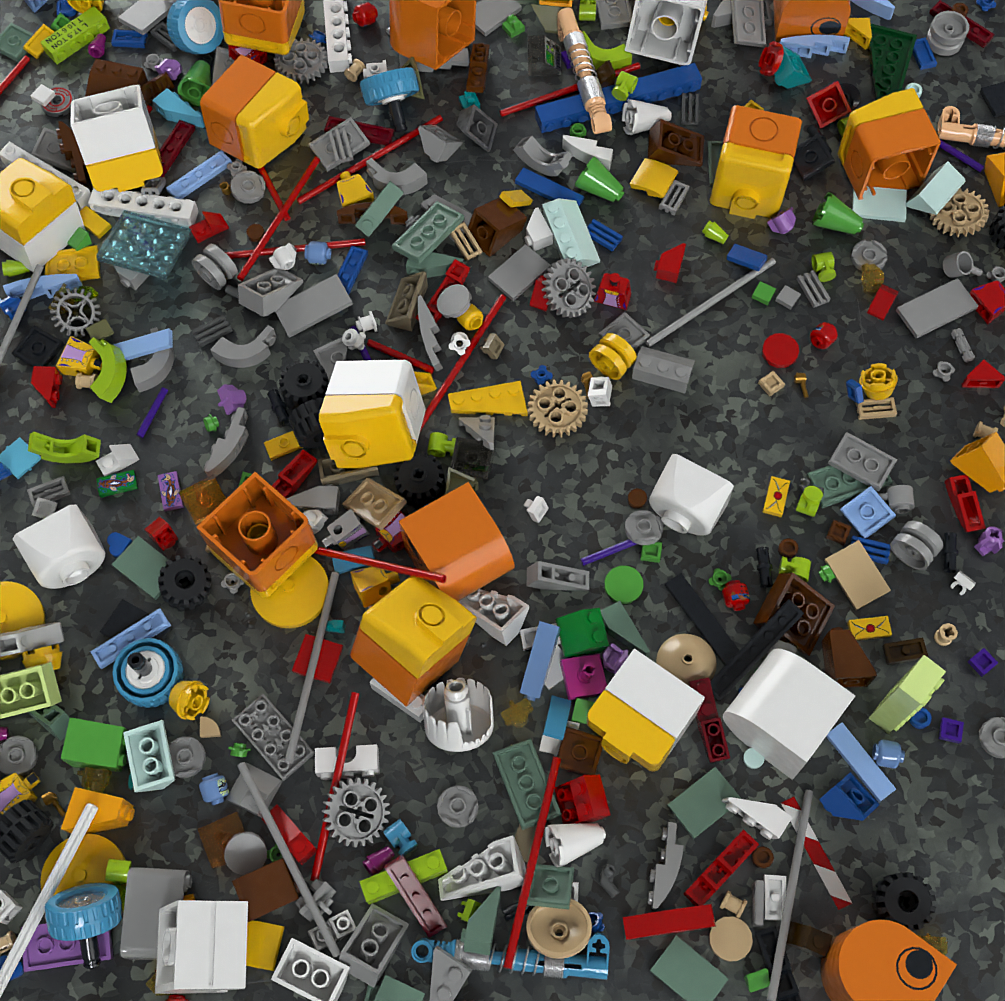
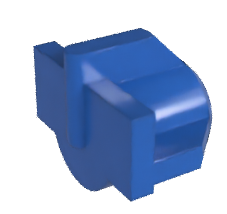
M11 296L3 300L0 299V308L11 320L21 299Z

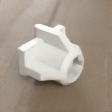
M291 243L277 248L273 256L269 258L274 268L291 269L295 264L296 248Z
M319 509L303 512L314 534L322 529L324 522L328 519Z

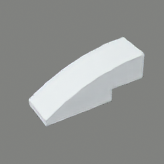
M563 135L562 148L565 151H569L573 157L586 164L593 157H596L610 171L613 149L598 147L597 140Z

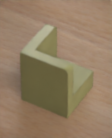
M106 318L86 328L91 339L94 337L101 340L114 334Z

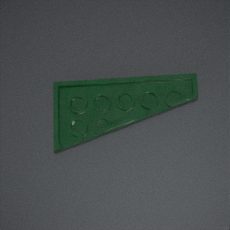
M871 24L872 38L869 44L875 100H878L886 95L902 90L917 35Z

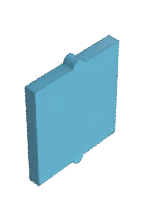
M20 437L10 446H6V449L0 454V463L7 466L17 479L22 477L28 470L31 471L32 467L41 460L38 454L28 451V444Z

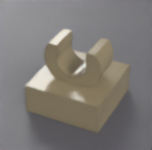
M490 333L488 338L484 339L485 344L480 346V349L483 353L488 354L491 359H498L505 344L497 334Z

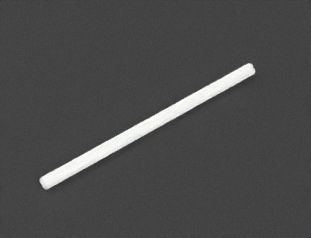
M86 804L0 970V997L45 913L46 902L54 895L98 810V807L94 804Z

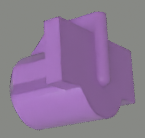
M164 59L160 65L155 66V69L159 75L167 72L171 81H173L181 73L182 66L175 59Z
M790 207L785 211L780 210L776 216L770 218L767 223L771 230L780 234H785L792 230L796 221V216L793 213L794 209Z
M224 384L217 390L221 399L218 406L224 407L226 415H230L238 407L243 408L246 402V394L243 390H238L235 386Z
M988 527L979 536L978 544L974 548L982 557L990 551L996 554L1002 548V543L1004 542L1002 539L1003 531L997 527Z
M610 643L602 653L604 668L616 674L628 658V650H621L614 643Z

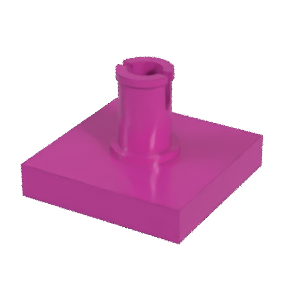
M600 654L561 659L560 666L568 700L599 696L607 687Z

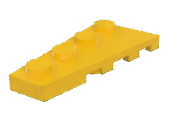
M521 381L448 394L451 413H486V415L496 413L506 416H512V414L528 416Z

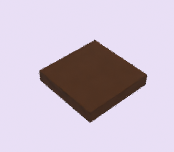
M566 726L564 738L561 741L557 757L561 759L559 768L582 776L595 775L603 749L601 746L603 738Z

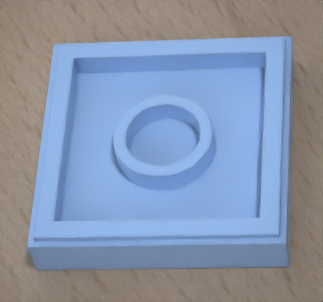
M872 486L840 508L843 515L865 539L896 517V514Z

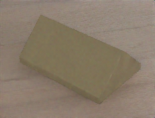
M422 271L401 278L385 322L386 325L408 331L413 330L416 316L418 315V296L421 295L424 299L428 288L426 272Z
M330 457L318 459L320 479L323 486L326 484L340 485L366 479L367 477L379 476L377 466L337 468L335 461L331 460Z

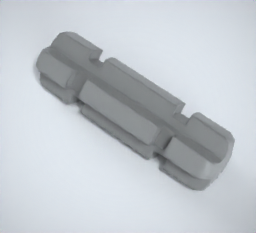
M954 329L951 335L956 340L955 343L960 354H963L964 362L972 361L975 356L970 351L971 348L966 337L962 336L964 335L962 329Z

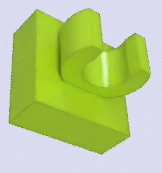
M468 899L467 902L462 901L461 904L465 906L464 912L457 914L461 920L467 923L481 906V903L472 899Z

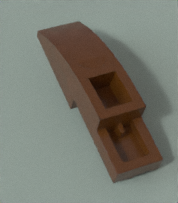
M473 44L466 92L483 93L485 90L489 44Z
M58 121L59 129H56L57 138L62 140V143L59 144L61 154H65L66 161L70 160L71 168H75L76 173H73L74 180L87 188L85 174L88 171L75 135L65 123Z

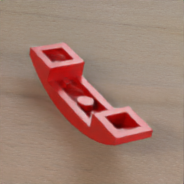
M456 259L445 273V279L427 304L435 322L442 317L437 308L439 295L449 286L463 285L470 271V267Z

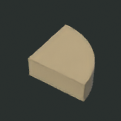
M200 716L201 738L222 737L220 728L212 719Z

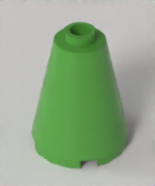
M202 60L196 61L179 82L178 94L182 96L184 102L187 101L191 106L200 107L202 96L211 87L210 65Z
M593 157L586 165V169L578 177L575 186L611 202L620 201L624 195L622 191L624 187L598 158Z
M828 192L824 196L826 201L819 204L814 214L812 225L853 235L857 232L860 233L864 226L863 218L835 195Z

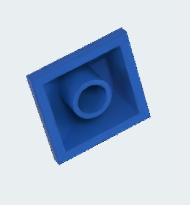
M851 772L819 799L823 807L833 816L863 821L880 805Z

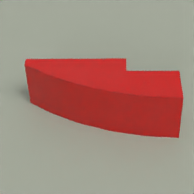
M965 474L946 479L944 482L950 501L965 532L985 529L976 491H972L969 477Z

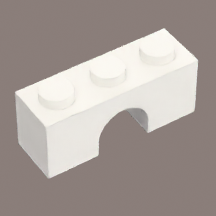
M377 744L356 746V756L351 762L344 763L341 778H353L354 775L362 774V777H373L375 773H379V748ZM336 747L315 748V774L317 777H321L322 780L333 778L338 755Z

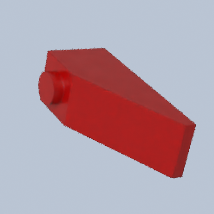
M276 805L270 810V813L290 853L303 865L316 853L317 849L285 812Z

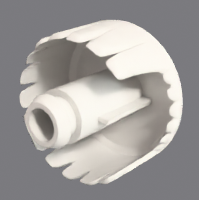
M464 678L449 679L446 682V687L443 682H440L436 686V691L435 687H432L425 694L422 703L425 733L429 741L438 748L450 752L469 751L481 746L491 736L494 728L492 696L488 688L483 686L482 683L477 681L476 688L475 681L472 679L467 680V685Z

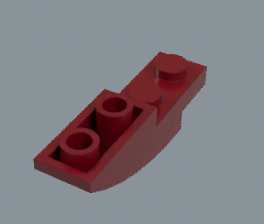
M709 677L689 681V686L705 697L695 718L709 762L729 759L730 755L721 717L718 716Z

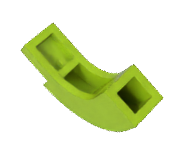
M582 31L595 70L608 60H610L614 70L632 64V54L625 51V44L612 49H602L595 46L585 31Z
M93 337L89 343L101 356L102 369L90 388L100 399L112 403L120 393L125 382L127 372L126 360L120 348L108 343L104 339L98 340Z
M32 432L29 436L28 451L41 455V459L46 461L84 463L99 458L101 440L85 434L76 439L61 440Z

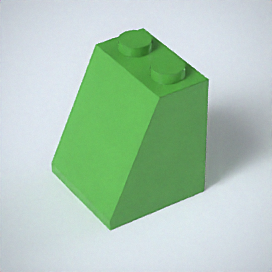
M70 718L61 759L75 768L121 772L122 766H125L127 760L123 732L128 730L121 726Z

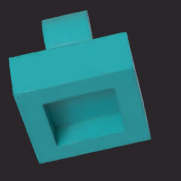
M465 91L464 95L459 96L462 109L472 105L480 109V102L475 92Z

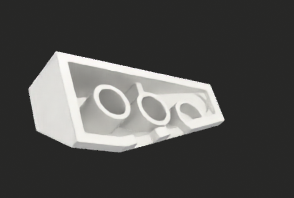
M478 589L458 601L477 617L476 623L505 646L519 634L529 610V605L515 596L500 595L497 591L493 590L488 592Z
M512 835L493 841L479 855L477 853L474 854L470 861L462 866L458 865L438 879L440 899L444 901L492 893L497 886L501 887V891L520 887L523 885L526 866L515 837Z

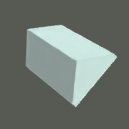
M947 161L927 178L906 202V207L937 215L966 182L965 178Z
M163 720L123 732L134 792L161 790L176 780Z

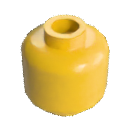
M470 303L469 309L457 317V321L466 330H476L482 325L483 314L475 305Z

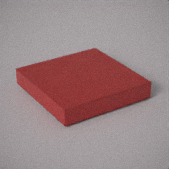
M305 634L292 668L293 673L306 676L315 636ZM323 639L313 679L331 683L344 647L342 644Z

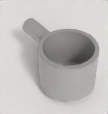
M966 251L947 255L944 258L943 270L950 278L970 273L981 276L983 273L981 269L973 266V259Z
M896 485L888 488L887 493H878L884 501L888 500V506L896 514L908 513L915 507L913 488L911 486Z

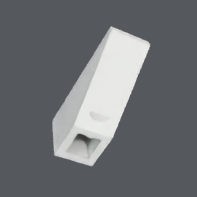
M732 797L722 800L726 804V809L734 814L738 813L743 817L742 820L751 827H757L761 830L760 834L769 840L779 839L793 818L775 804Z

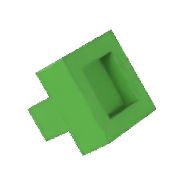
M514 14L508 16L506 21L502 23V28L511 38L525 31V26Z

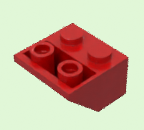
M583 775L554 787L563 824L591 823L611 816L600 775Z

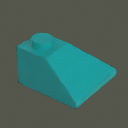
M783 46L784 55L779 69L774 74L775 82L787 89L810 83L812 79L800 55Z

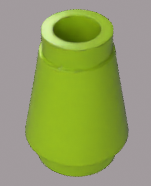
M709 220L702 231L705 237L722 244L729 237L715 221L711 222Z
M6 260L2 262L4 276L13 277L30 272L19 261Z

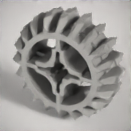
M67 288V295L61 291L59 292L62 297L61 299L57 296L54 297L58 304L51 303V306L56 308V310H50L51 314H56V316L51 317V320H58L54 326L59 327L61 325V333L67 329V336H70L71 331L74 332V337L78 336L77 332H81V335L85 336L84 330L93 325V321H100L99 318L95 317V315H101L100 311H95V309L100 308V305H93L97 299L93 298L90 300V292L84 296V289H81L80 294H78L77 288H74V293H71L70 289ZM71 298L81 299L77 305L65 302ZM86 303L91 309L90 319L82 311ZM61 306L69 313L65 322L60 316ZM80 307L79 314L81 316L77 317L76 315V317H72L71 309H78ZM74 320L86 323L81 327L69 326Z

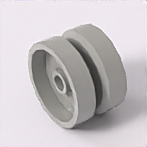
M944 11L937 14L926 36L931 50L943 56H950L959 52L968 34L969 23L962 14L955 11Z
M212 243L203 249V255L198 254L191 260L194 269L201 278L217 290L226 285V279H232L238 273L237 267L230 257Z
M912 520L904 525L900 534H897L890 543L893 553L906 565L914 569L926 570L933 561V557H936L943 548V541L930 527Z

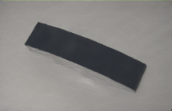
M776 926L755 932L765 968L769 972V980H771L779 936ZM786 951L784 953L776 1001H801L799 989L792 974V967Z

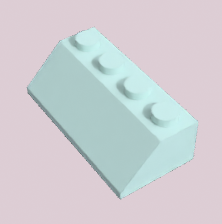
M558 198L542 204L543 215L553 233V240L560 258L576 259V263L581 261V267H589L600 263V258L577 201Z

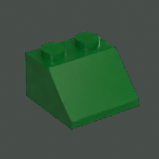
M600 608L583 609L555 619L556 625L561 629L559 638L564 657L597 654L609 646Z

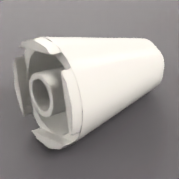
M628 99V103L623 105L622 121L626 123V127L623 128L628 135L650 130L660 119L668 122L671 120V111L664 106Z
M598 823L550 824L548 827H545L544 833L546 847L550 846L552 853H549L550 859L556 867H562L603 844L606 838L604 828L599 826Z

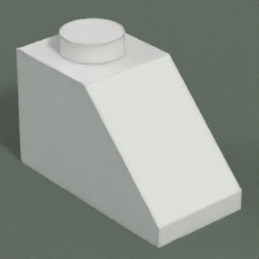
M538 207L533 211L526 228V236L524 237L526 244L531 246L534 251L553 244V233Z

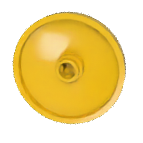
M310 556L269 597L263 598L250 589L251 600L257 613L269 624L280 628L301 627L313 621L322 612L329 580L321 564Z
M0 582V633L45 624L44 607L32 590L16 582ZM22 653L2 656L0 660L14 659L22 656Z
M85 834L54 895L79 885L108 883L118 888L121 898L126 883L116 885L112 881H106L105 876L109 859L125 860L123 853L107 838L96 834ZM68 839L56 846L46 859L41 873V891Z

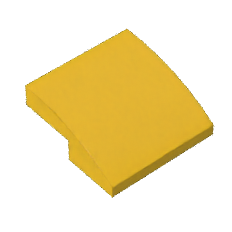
M645 158L631 180L630 186L632 189L647 191L648 196L664 198L677 176L678 170L662 162Z
M255 920L247 921L246 966L274 971L284 926Z

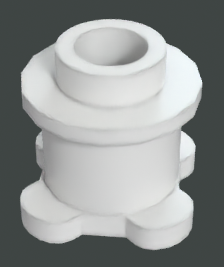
M369 311L368 316L362 318L359 316L358 321H355L358 331L363 333L372 329L375 332L378 331L372 311Z
M348 329L344 332L342 341L350 350H363L366 334L363 332L358 334L355 329Z
M456 332L451 337L449 349L457 351L459 355L465 354V349L470 346V340L465 333Z

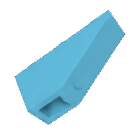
M167 88L152 100L156 111L166 120L177 123L179 120H182L196 127H205L203 115L198 110L195 111L187 101L181 100L176 92H171Z

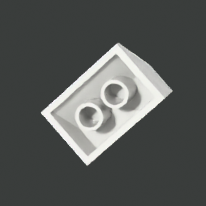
M291 938L271 980L312 1001H338L350 967Z

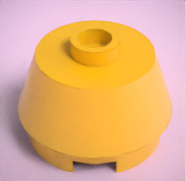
M883 363L872 364L871 368L866 371L862 370L859 379L864 393L873 400H884L890 397L898 382L895 370L887 368V364Z
M59 644L53 645L54 649H52V646L34 649L30 651V655H28V651L22 652V663L25 668H30L52 662L54 670L60 669L63 651H60Z
M180 681L170 692L169 705L181 719L195 720V717L199 713L203 714L208 707L210 698L207 697V690L209 689L201 681Z

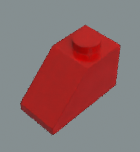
M685 243L662 253L660 260H656L654 271H657V279L677 283L685 253Z

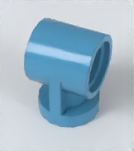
M398 819L383 831L394 848L399 846V855H407L418 845L415 840H409V837L412 835L401 819Z

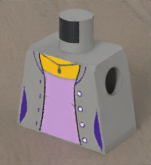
M350 509L327 527L330 535L324 538L322 542L328 549L336 544L345 549L365 538L370 533L361 519Z

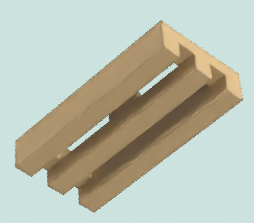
M465 222L461 223L450 234L467 262L482 254L483 251ZM460 228H462V229L464 230V232L466 233V235H467V237L469 238L470 242L472 243L473 247L475 248L476 252H474V251L472 250L471 246L469 245L468 241H467L466 238L464 237V235H463V233L461 232ZM455 231L458 233L459 237L461 238V240H462V242L464 243L465 247H466L467 250L469 251L470 255L467 253L466 249H465L464 246L462 245V243H461V241L459 240L458 236L456 235Z
M894 397L884 400L866 399L860 404L855 403L857 413H859V420L896 417L897 415ZM891 404V405H889V406H874V407H865V408H862V406H867V405Z

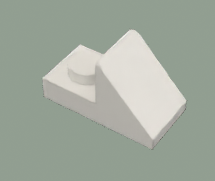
M131 444L110 445L109 447L112 452L96 460V463L103 475L109 476L137 462L139 458Z

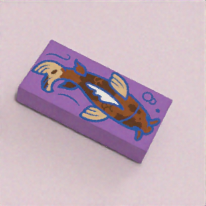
M177 471L158 475L164 511L183 508Z

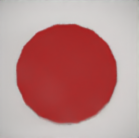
M775 41L770 42L769 47L763 49L759 59V67H761L759 71L767 77L776 73L784 55L782 44Z
M775 333L769 336L764 341L762 347L764 360L766 359L769 365L776 368L789 367L797 360L799 354V345L796 340L784 333Z

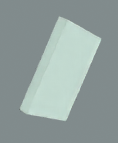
M866 186L867 191H864L863 199L858 200L853 189L852 210L860 217L898 222L906 221L907 190L873 187L876 195L873 196L869 186Z

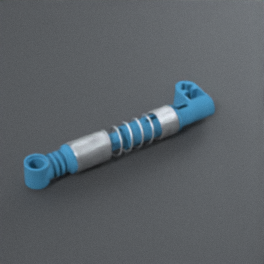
M595 932L591 934L587 944L586 955L576 954L561 959L547 957L537 950H532L530 946L528 949H521L518 945L512 969H509V973L520 971L521 975L524 972H531L532 976L535 973H543L544 977H559V979L574 976L607 980L609 941L603 933ZM420 938L412 946L411 955L416 962L433 963V951L436 946H439L472 970L489 971L491 964L497 965L498 972H501L508 944L505 945L504 951H499L498 944L495 943L489 956L464 952V942H461L460 939L448 941V944H446V941H443L441 944L439 940L435 943V940ZM597 939H600L601 943L604 944V946H600V953H606V957L589 955V952H596V948L592 944L596 943ZM418 946H427L429 950L428 955L421 956L417 951ZM564 964H578V965H581V967H580V966H569V965H564Z

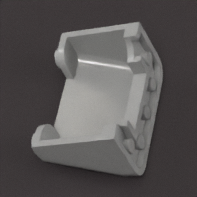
M129 868L120 944L122 958L129 960H157L159 909L178 900H183L184 892H187V889L191 888L192 875L189 874L188 870Z

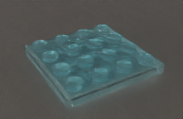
M124 210L97 253V261L167 280L192 235V229Z

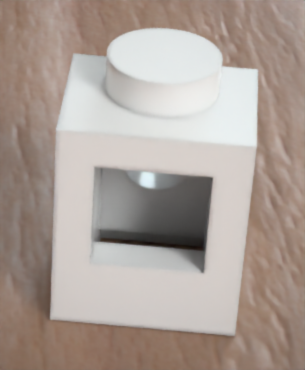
M383 60V63L366 64V69H363L364 79L386 72V60Z
M609 377L591 378L588 397L592 407L610 406L612 384Z
M0 889V902H2L0 907V923L7 925L23 907L6 891Z

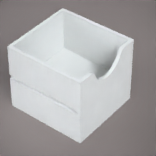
M178 900L160 908L155 994L225 993L228 990L245 989L248 901Z

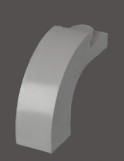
M532 135L522 138L513 149L518 157L529 167L548 176H558L569 165V161L573 157L569 151L554 154L545 150Z
M372 158L366 161L367 173L373 178L374 187L380 191L384 189L389 181L399 187L404 192L403 195L416 192L428 184L427 173L416 163L402 172L394 173L383 169Z
M268 325L251 343L237 345L221 337L210 350L214 359L222 364L235 368H246L257 365L271 355L269 346L274 344L277 337L274 328Z
M157 327L150 329L151 333L159 331ZM173 348L155 352L147 363L130 369L134 384L139 392L157 386L167 377L174 362Z

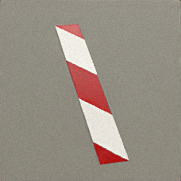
M795 797L781 802V805L785 812L793 817L790 822L797 833L801 808ZM808 823L804 847L836 907L840 910L852 904V901Z

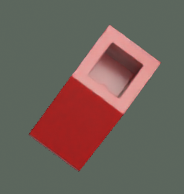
M34 366L31 384L52 408H56L57 401L60 399L59 386L63 381L62 374L59 373L56 367Z
M158 517L145 528L150 538L163 551L171 548L176 543V540H178L171 526L161 517Z

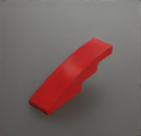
M303 449L278 474V480L272 487L285 498L293 496L318 460Z
M743 829L684 892V895L695 906L704 905L759 844Z
M712 904L623 917L626 940L716 927Z

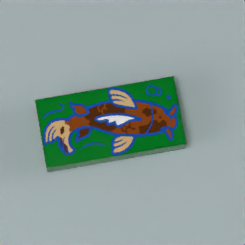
M134 470L96 478L98 493L101 498L138 489Z

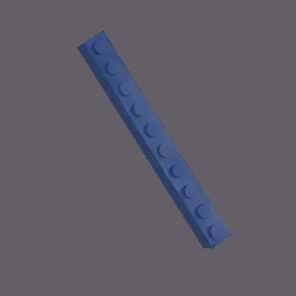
M695 63L638 78L636 88L632 94L629 93L627 100L633 99L652 103L680 96L682 93L695 92L701 87L702 77ZM615 85L602 88L607 114H615L622 111L624 103H628L627 100L619 101L614 98L612 90ZM580 94L535 106V119L541 133L551 132L555 129L591 120L589 112L584 108Z

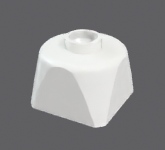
M672 454L653 489L649 503L652 509L661 517L662 522L669 528L680 533L688 532L704 536L711 533L727 507L734 485L730 481L678 454Z
M76 504L66 506L16 533L13 537L14 543L34 577L44 588L58 589L78 584L93 574L105 559V550L93 525Z

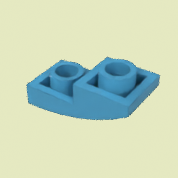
M373 546L343 551L375 559ZM332 558L334 571L339 574L354 569L360 570L371 567Z
M551 696L543 735L563 740L571 700Z

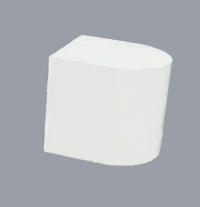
M773 649L724 712L723 720L728 728L745 745L756 750L764 756L766 761L793 780L841 717L855 695L800 656L783 649Z

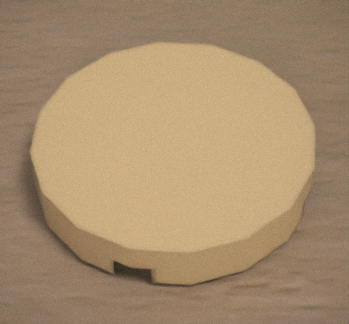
M733 916L723 917L715 922L716 927H711L709 945L713 953L719 958L728 962L738 961L744 958L751 950L753 943L752 933L748 925L741 919Z

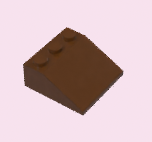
M95 59L89 73L85 97L132 85H140L141 87L148 82L144 69Z
M793 572L779 574L753 624L761 628L790 599L804 614L779 640L792 644L798 651L810 656L835 605Z

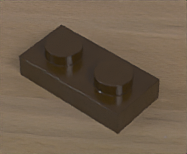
M923 637L885 643L882 646L887 665L920 660L923 655L929 657Z

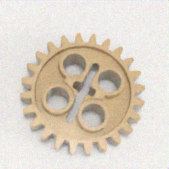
M959 188L937 215L929 213L930 220H933L932 225H937V230L943 229V234L948 231L950 236L956 233L957 237H959L960 233H963L967 237L968 232L974 235L975 230L979 232L981 227L984 228L989 217V205L985 204V199L980 200L981 195L975 196V191L968 193V189L963 192Z
M554 379L553 384L550 385L546 381V387L540 384L539 391L534 389V395H530V401L528 402L529 420L534 421L533 427L539 425V432L544 429L546 436L549 432H552V437H555L556 433H559V436L562 437L563 432L569 436L570 430L576 432V426L581 428L582 422L586 421L585 415L588 414V409H586L588 408V403L585 402L586 396H581L582 390L576 391L577 385L571 388L570 382L564 385L563 380H561L557 384ZM562 395L563 398H557L555 396ZM542 405H547V406H549V407H548V408H542V407H540V406H542ZM572 408L575 411L569 412L567 409ZM557 418L560 421L554 422L552 419Z

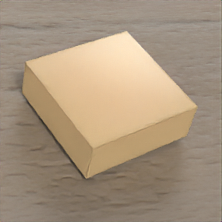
M774 371L758 382L769 396H772L785 386V383Z

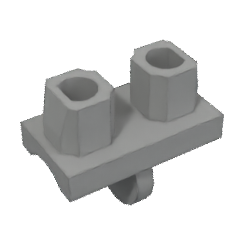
M315 879L310 885V889L314 892L313 898L321 914L326 912L330 915L332 911L328 907L333 903L331 898L336 891L327 882L323 883ZM301 896L296 901V905L300 909L299 913L311 922L314 918L303 896Z

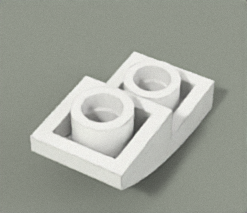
M348 909L328 919L326 922L335 942L351 934L357 928ZM318 926L308 931L315 950L321 951L328 947Z

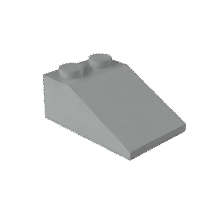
M274 268L238 284L239 304L260 316H268L277 311L303 283V279L286 270Z
M372 903L341 951L338 961L350 967L349 974L375 988L409 924Z

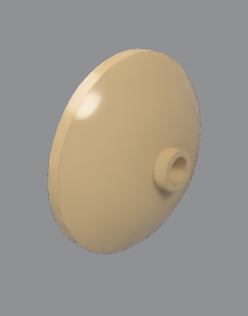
M678 634L670 637L661 645L656 657V664L688 686L689 681L707 677L711 680L716 672L717 663L713 649L705 640L696 635ZM684 657H690L691 661L686 662Z
M573 899L570 901L569 910L535 906L527 918V936L532 946L541 954L557 959L568 958L582 951L588 944L592 933V922L587 910ZM557 933L563 934L562 936H556Z

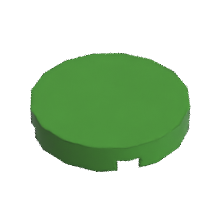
M630 566L615 567L605 578V592L613 602L621 601L622 604H630L641 596L644 587L643 578L635 568Z

